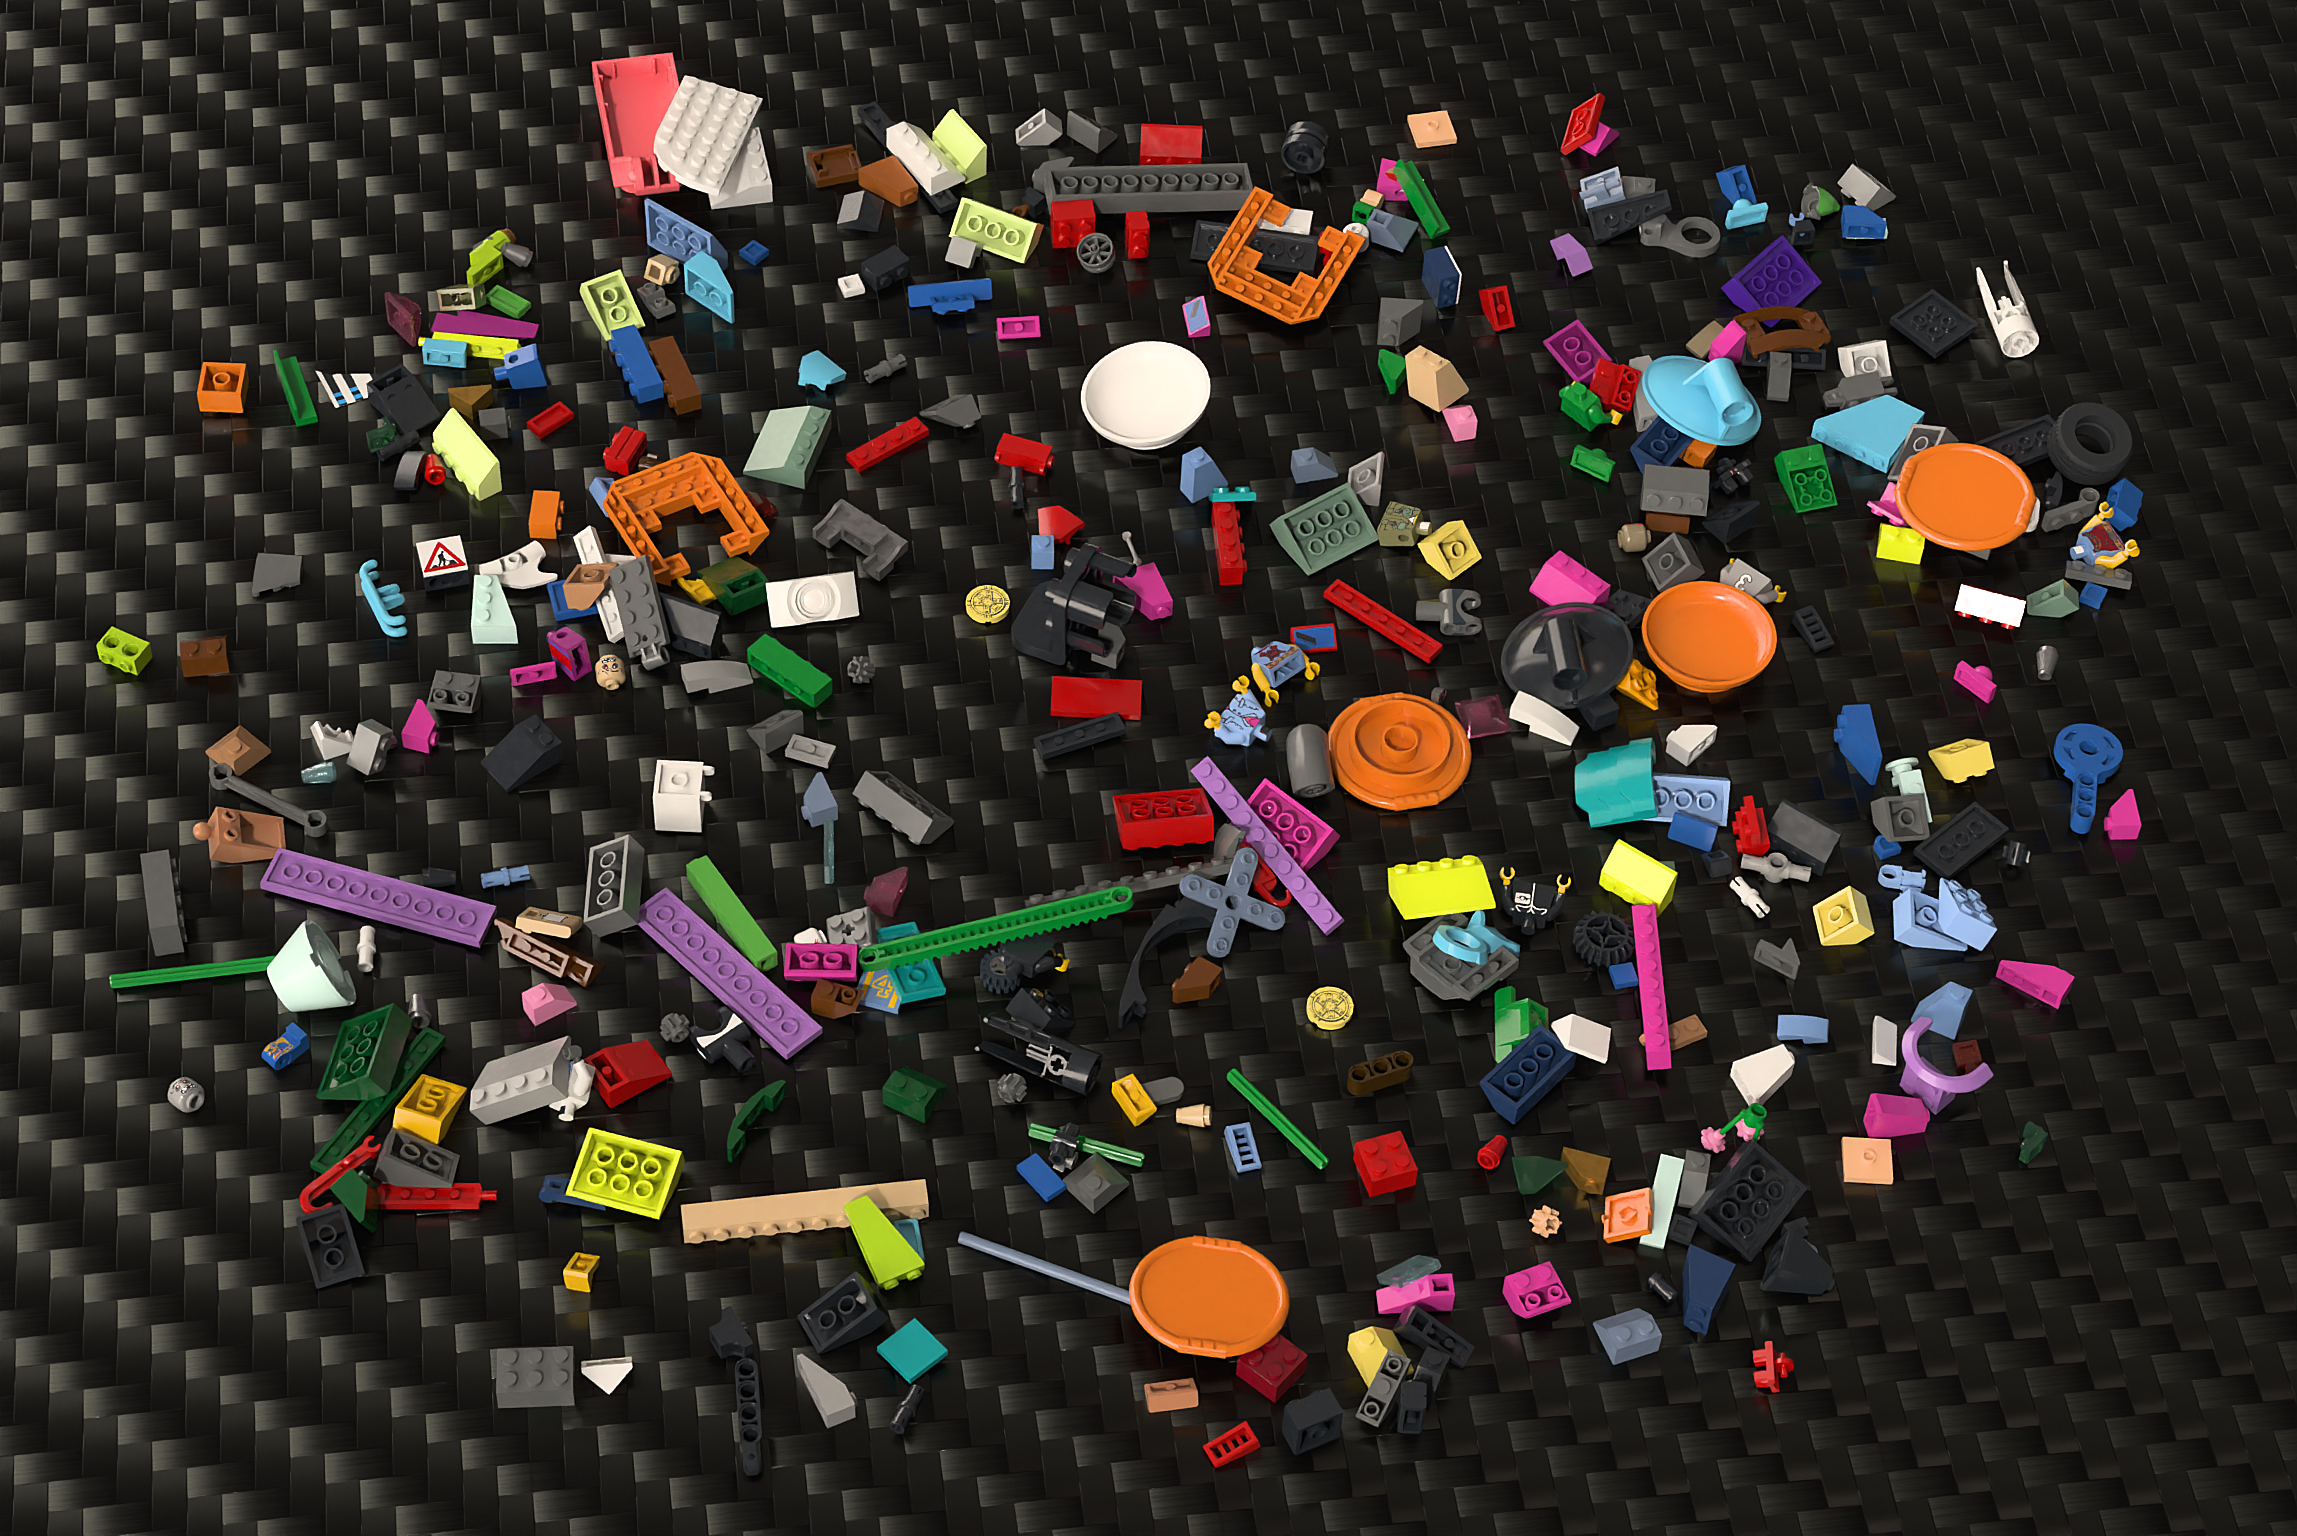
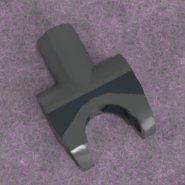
M1442 590L1439 594V602H1416V620L1440 621V630L1445 635L1461 636L1476 634L1482 629L1481 620L1473 617V615L1464 613V611L1480 606L1481 597L1477 592L1470 590ZM1472 598L1476 599V601H1468V599ZM1471 624L1477 625L1475 627H1468Z

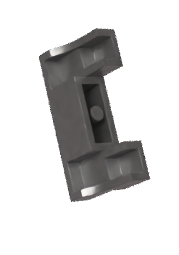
M843 499L834 504L828 515L813 528V538L829 549L842 539L867 555L868 557L862 562L863 571L878 581L894 569V562L908 550V541Z

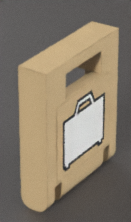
M529 907L517 916L515 928L522 929L523 932L530 934L533 931L569 938L571 934L573 935L582 927L583 920L578 916Z

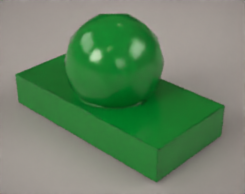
M1577 445L1574 449L1570 465L1609 482L1612 478L1616 462L1608 459L1603 449L1589 450Z

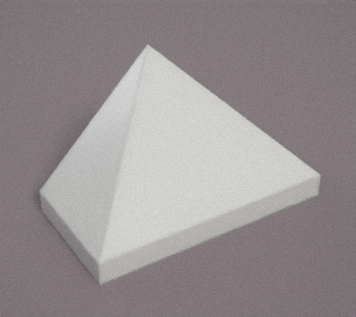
M632 1357L582 1361V1373L610 1394L632 1369Z

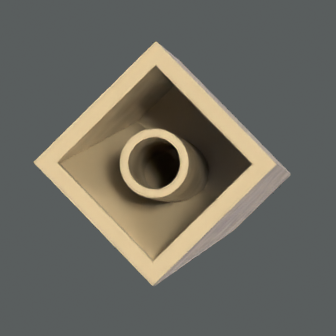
M1418 346L1405 355L1410 397L1440 412L1469 392L1467 385L1450 361L1422 346Z

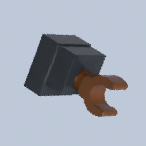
M1029 187L1024 191L1023 205L1013 208L1012 214H1020V217L1025 219L1026 215L1029 214L1035 218L1046 209L1045 196Z

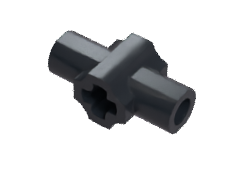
M1068 1123L1062 1132L1056 1130L1049 1149L1052 1151L1049 1157L1052 1164L1061 1166L1067 1157H1074L1080 1141L1077 1138L1080 1132L1077 1125Z

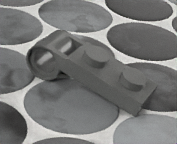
M2084 488L2080 492L2078 501L2045 512L2041 527L2045 532L2053 529L2057 530L2062 526L2077 523L2083 518L2093 515L2100 497L2098 491L2093 488Z

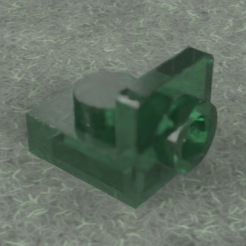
M2028 1121L2025 1125L2022 1135L2025 1140L2020 1146L2022 1151L2019 1159L2025 1164H2028L2044 1148L2048 1133L2031 1121Z

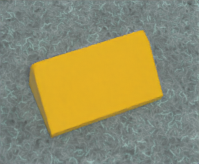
M1134 1074L1112 1083L1113 1096L1135 1127L1157 1111L1156 1106Z

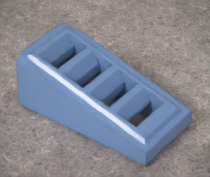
M1250 1123L1227 1126L1224 1134L1238 1173L1260 1169L1262 1165ZM1244 1135L1245 1137L1235 1140V1136ZM1247 1143L1248 1145L1245 1147L1237 1148L1238 1144ZM1250 1151L1248 1155H1239L1241 1152ZM1253 1159L1254 1163L1242 1165L1241 1161Z

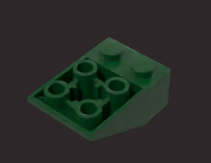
M737 556L697 571L698 576L704 581L730 616L768 601L765 583H770L759 568Z

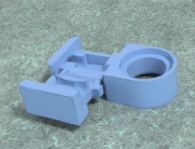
M1884 865L1880 868L1878 881L1885 887L1900 888V890H1903L1900 895L1908 889L1921 893L1925 886L1926 871L1922 870V873L1902 870L1901 866ZM1884 874H1892L1895 878H1886Z

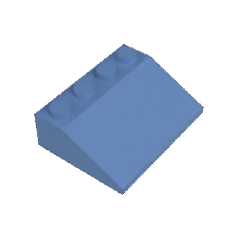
M648 198L645 200L647 243L649 246L683 265L697 253L703 251L707 255L714 257L722 272L728 267L727 251L711 233Z

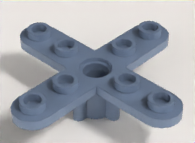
M1245 847L1236 852L1225 886L1193 874L1184 876L1180 881V891L1184 896L1218 909L1207 941V950L1213 957L1220 958L1228 954L1240 919L1268 930L1280 929L1285 923V916L1281 909L1247 896L1258 863L1257 853L1252 848ZM1227 898H1228V899L1230 900V902H1231V907H1230V909L1226 906V899H1227Z

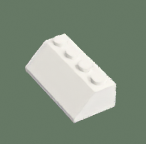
M904 121L887 128L888 149L930 195L965 181V176L921 128Z

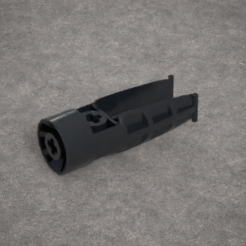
M995 1012L984 1018V1022L1026 1040L1030 1044L1026 1050V1055L988 1041H983L975 1047L976 1051L982 1049L998 1059L1015 1065L1019 1069L1022 1068L1038 1075V1077L1083 1095H1088L1093 1088L1102 1066V1054L1056 1035L1045 1033L1037 1028L998 1017Z

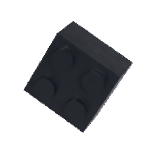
M1331 1389L1314 1391L1308 1397L1301 1400H1292L1284 1407L1281 1432L1295 1456L1340 1437L1343 1410Z

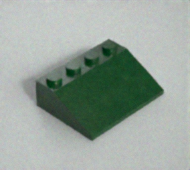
M395 1003L342 1022L316 1097L332 1100H372L388 1094L393 1076L397 1071L400 1056L403 1053L406 1038L410 1033L409 1029L413 1019Z

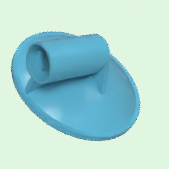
M1665 356L1650 363L1643 374L1642 387L1651 407L1667 423L1692 438L1715 445L1733 446L1751 440L1760 427L1761 413L1758 404L1751 393L1743 386L1735 365L1730 359L1718 358L1708 363L1686 356Z

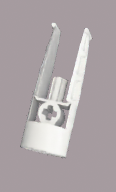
M2004 261V273L2015 306H2012L2009 298L2006 299L2003 296L1998 301L2000 310L1996 309L1995 302L1979 267L1976 268L1977 282L1980 286L1983 301L2003 353L2009 357H2022L2029 354L2038 345L2039 337L2020 289L2008 269V261Z

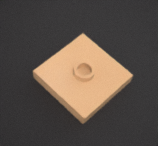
M1447 110L1408 115L1407 121L1417 148L1455 144L1457 142Z
M1842 1138L1844 1182L1892 1184L1891 1140Z

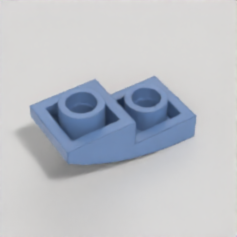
M1803 1015L1778 1016L1777 1037L1779 1040L1803 1039L1805 1044L1828 1042V1019Z

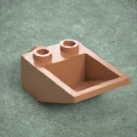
M216 807L208 823L199 822L193 828V835L196 839L201 841L209 840L210 860L239 863L271 859L275 856L278 848L286 849L283 817Z

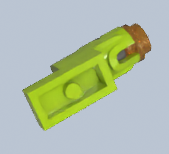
M509 229L497 230L492 235L486 237L485 240L473 246V251L469 254L471 267L466 271L468 284L484 283L504 268L503 254L500 252V249L504 242L511 244L516 242L514 234Z

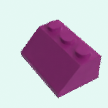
M1578 319L1543 341L1545 347L1575 382L1583 385H1590L1598 359L1603 358L1612 362V359Z

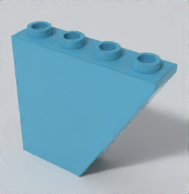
M1884 395L1817 419L1814 422L1811 437L1875 469L1887 473L1895 462L1912 423L1922 424L1925 412L1894 397Z

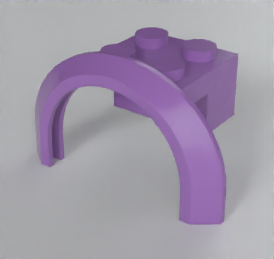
M1920 1017L1906 1030L1902 1040V1053L1906 1066L1900 1086L1907 1094L1912 1095L1914 1098L1922 1099L1924 1107L1936 1115L1954 1099L1956 1093L1970 1092L1980 1088L1993 1077V1073L1987 1064L1982 1063L1977 1069L1967 1075L1958 1077L1946 1076L1924 1057L1920 1058L1917 1052V1041L1933 1023L1930 1018Z

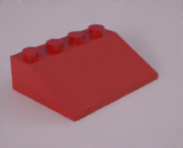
M1203 788L1113 796L1119 837L1123 849L1137 850L1140 847L1150 846L1151 848H1159L1163 845L1182 846L1185 843L1195 842L1197 844H1204L1208 841H1214L1213 813Z

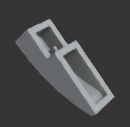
M702 661L681 665L682 679L687 693L707 688L709 693H714L753 683L746 663Z

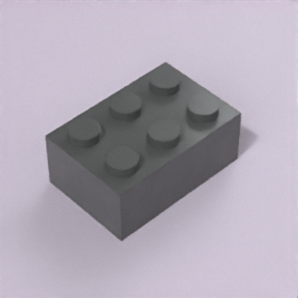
M573 1346L497 1349L496 1395L498 1408L575 1405V1357Z

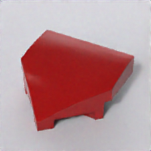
M1061 506L1038 509L1039 534L1054 535V544L1065 541L1069 545L1070 538L1078 529L1082 530L1086 525L1082 520Z

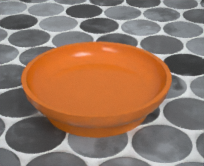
M1695 581L1671 587L1659 594L1650 603L1642 622L1643 642L1653 662L1674 682L1698 692H1721L1751 681L1767 667L1776 649V629L1766 609L1744 591L1722 583Z

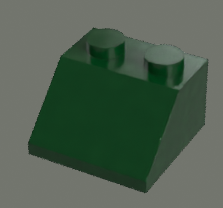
M906 1066L894 1070L883 1086V1104L925 1123L947 1091L948 1085Z
M351 1168L329 1188L364 1227L372 1233L377 1230L380 1195L375 1189L378 1186L362 1170L358 1173Z

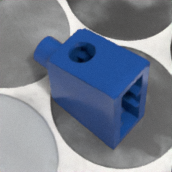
M536 343L506 353L504 355L505 366L494 368L496 380L509 378L513 389L547 386L545 368Z

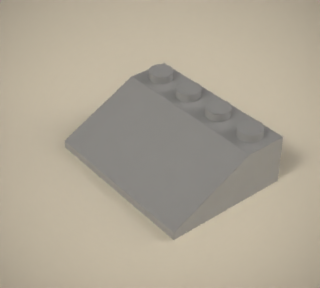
M566 1036L488 1062L471 1090L470 1112L487 1125L567 1099L570 1060H566L563 1057L562 1050L571 1046V1038Z

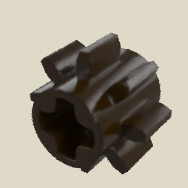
M648 453L647 457L642 456L638 466L639 472L664 463V461H660L661 455Z

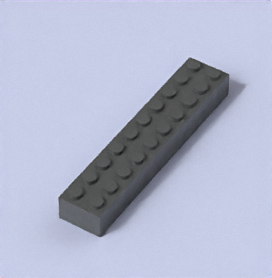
M1247 163L1046 168L1043 184L1050 215L1051 202L1085 199L1093 200L1095 214L1128 213L1133 211H1146L1148 213L1241 210L1253 190Z

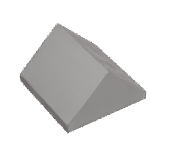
M1383 452L1349 468L1348 483L1360 504L1379 506L1384 463Z

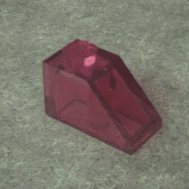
M901 867L874 878L871 886H867L864 892L866 907L869 906L873 912L893 917L908 883V868Z

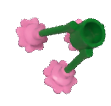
M1753 1103L1747 1110L1742 1109L1739 1115L1723 1129L1715 1131L1711 1127L1703 1129L1701 1131L1703 1135L1701 1139L1704 1148L1715 1153L1723 1151L1725 1149L1723 1137L1734 1125L1738 1129V1136H1743L1745 1141L1754 1140L1757 1142L1760 1136L1764 1134L1762 1128L1764 1126L1763 1120L1767 1115L1766 1109L1758 1103Z

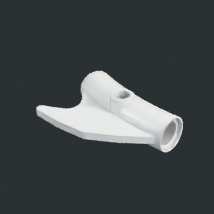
M533 541L507 556L479 565L480 575H497L500 585L504 587L526 589L557 580V574L542 573L538 570V566L541 560L546 557V553L537 541Z

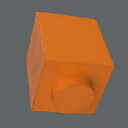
M1694 439L1688 446L1683 460L1696 469H1703L1714 456L1718 445Z

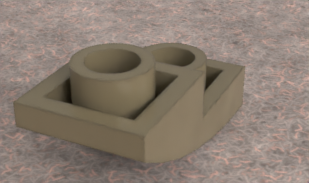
M1716 321L1711 322L1686 344V349L1700 360H1703L1709 354L1711 343L1724 328Z

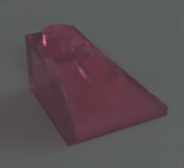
M391 292L384 293L388 323L414 347L417 345L421 326V309L419 305L415 302L413 303L406 296Z
M1498 694L1455 702V707L1468 738L1509 732L1511 730Z

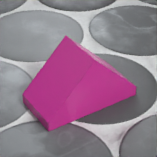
M1598 121L1594 138L1581 145L1580 148L1597 156L1619 136V132Z

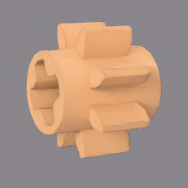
M1546 1205L1543 1206L1542 1210L1535 1209L1532 1219L1529 1220L1534 1225L1532 1231L1537 1234L1540 1233L1548 1238L1549 1233L1556 1234L1559 1224H1562L1557 1218L1559 1212L1554 1209L1551 1210Z

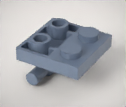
M1619 167L1580 180L1582 191L1579 193L1581 199H1584L1586 211L1588 208L1626 199Z

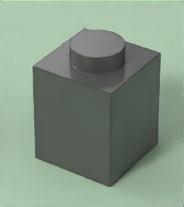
M504 407L478 410L482 441L508 438L507 429L511 428L510 416H505Z

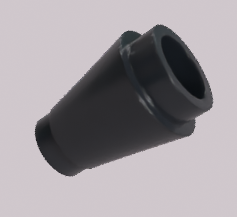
M428 866V869L422 868L421 884L423 887L433 889L455 885L456 883L455 871Z

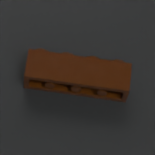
M673 336L648 342V353L663 382V393L668 395L667 399L670 408L674 407L677 415L701 409V393Z

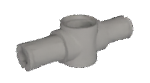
M1743 853L1740 867L1759 871L1760 874H1764L1768 881L1773 883L1788 878L1808 882L1811 867L1791 864V861H1788L1786 856L1781 853H1772L1768 857L1764 856V858Z

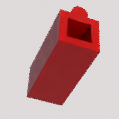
M1004 433L997 446L994 461L1012 467L1019 466L1023 470L1045 476L1048 468L1053 467L1055 456L1052 455L1053 446Z

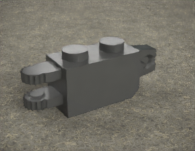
M1875 371L1842 378L1837 388L1824 393L1823 399L1826 407L1840 406L1842 411L1884 395L1893 397L1898 394L1897 388L1884 389V386L1891 385L1894 380L1892 376L1880 378L1878 372Z

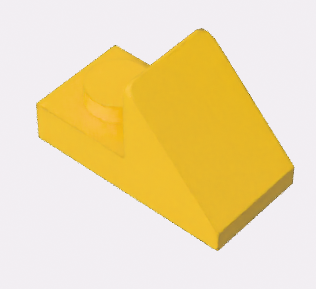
M576 1252L563 1271L566 1288L590 1292L593 1273L599 1266L600 1256Z

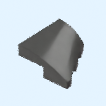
M258 553L253 578L252 597L260 596L259 592L273 589V592L283 587L299 585L304 570L302 556Z

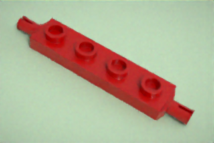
M381 1183L377 1191L380 1195V1209H479L482 1200L497 1201V1190L482 1191L480 1183H453L451 1188L405 1187Z

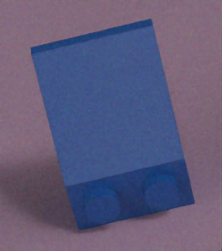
M1870 704L1843 705L1841 715L1837 717L1838 727L1834 729V740L1838 742L1842 754L1870 785H1875L1882 761V753Z

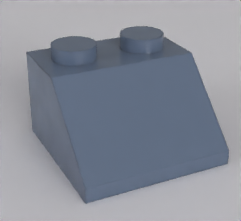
M1639 1308L1593 1322V1326L1613 1365L1659 1350L1662 1334L1652 1315Z

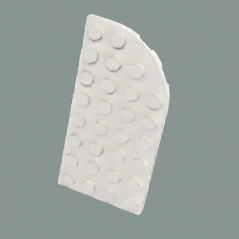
M685 75L655 135L654 154L658 157L659 165L665 172L669 171L676 176V181L690 188L719 196L760 110L763 99L752 94L742 93L732 88H726Z

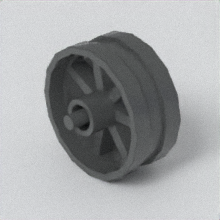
M1102 233L1086 235L1077 246L1076 252L1081 265L1091 273L1104 272L1115 262L1116 251L1113 243L1108 236ZM1099 242H1105L1102 246L1099 247ZM1110 246V252H1105L1104 250ZM1085 249L1090 251L1088 253L1083 254ZM1091 257L1088 263L1083 261V259Z

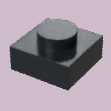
M1675 1213L1667 1233V1238L1690 1246L1698 1226V1221Z

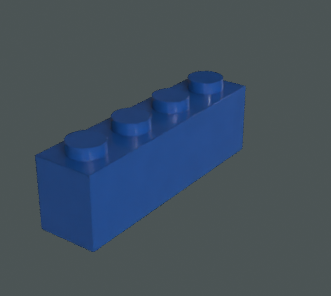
M635 324L611 330V340L608 341L611 352L616 353L617 365L623 368V377L625 381L630 383L629 388L632 396H636L639 404L664 397L663 382Z

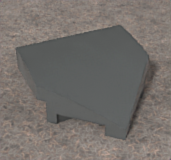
M1225 823L1215 835L1214 858H1234L1233 855L1239 850V845L1242 839H1244L1245 831L1241 830V827Z

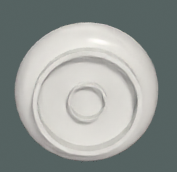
M1154 341L1135 343L1111 352L1091 369L1082 387L1081 404L1091 426L1105 438L1134 449H1156L1177 441L1199 421L1209 402L1210 378L1203 363L1193 353L1180 346Z

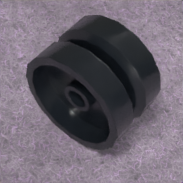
M1304 121L1291 125L1281 150V158L1284 164L1298 173L1309 174L1319 171L1326 159L1330 137L1323 127L1312 122Z

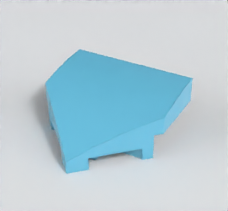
M817 350L802 357L798 384L803 386L805 384H814L825 391L827 384L844 380L846 372Z

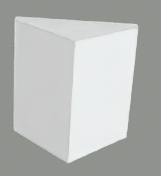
M1574 1014L1552 1023L1551 1027L1566 1049L1602 1063L1607 1061L1611 1028Z

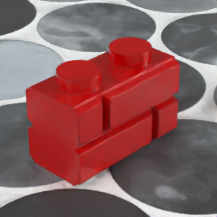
M1146 211L1126 213L1124 243L1127 249V256L1130 259L1148 256L1150 225Z
M624 426L619 433L616 432L610 448L606 447L603 453L605 468L628 476L647 447V434L639 430L635 431L627 426Z

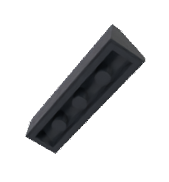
M1744 345L1741 366L1767 367L1770 353L1769 351L1760 353L1758 358L1754 359L1746 345ZM1790 348L1777 351L1779 353H1791V369L1825 370L1826 349H1819L1818 352H1815L1812 348Z

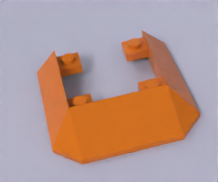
M1255 186L1208 262L1216 289L1290 325L1317 319L1322 314L1366 238L1349 230L1343 233L1327 226L1319 239L1318 245L1333 252L1318 279L1299 272L1291 287L1256 271L1263 258V254L1248 246L1264 220L1282 227L1291 212V208L1273 200V194Z
M694 452L614 481L603 502L604 510L635 558L637 559L644 555L650 556L656 582L671 586V580L687 575L691 571L690 566L681 553L663 559L650 540L648 534L662 529V523L658 518L692 505H696L701 514L719 508L734 532L720 537L721 544L730 558L746 551L751 556L769 535V529L720 458Z

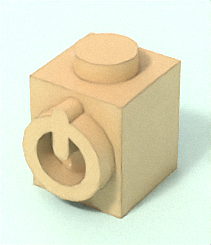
M663 254L649 258L644 278L660 286L667 283L673 284L680 274L679 262Z

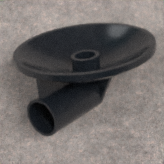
M1588 603L1558 604L1532 614L1513 630L1502 651V672L1507 685L1515 695L1519 691L1524 692L1555 709L1577 708L1603 698L1622 682L1633 661V640L1623 620L1606 608Z

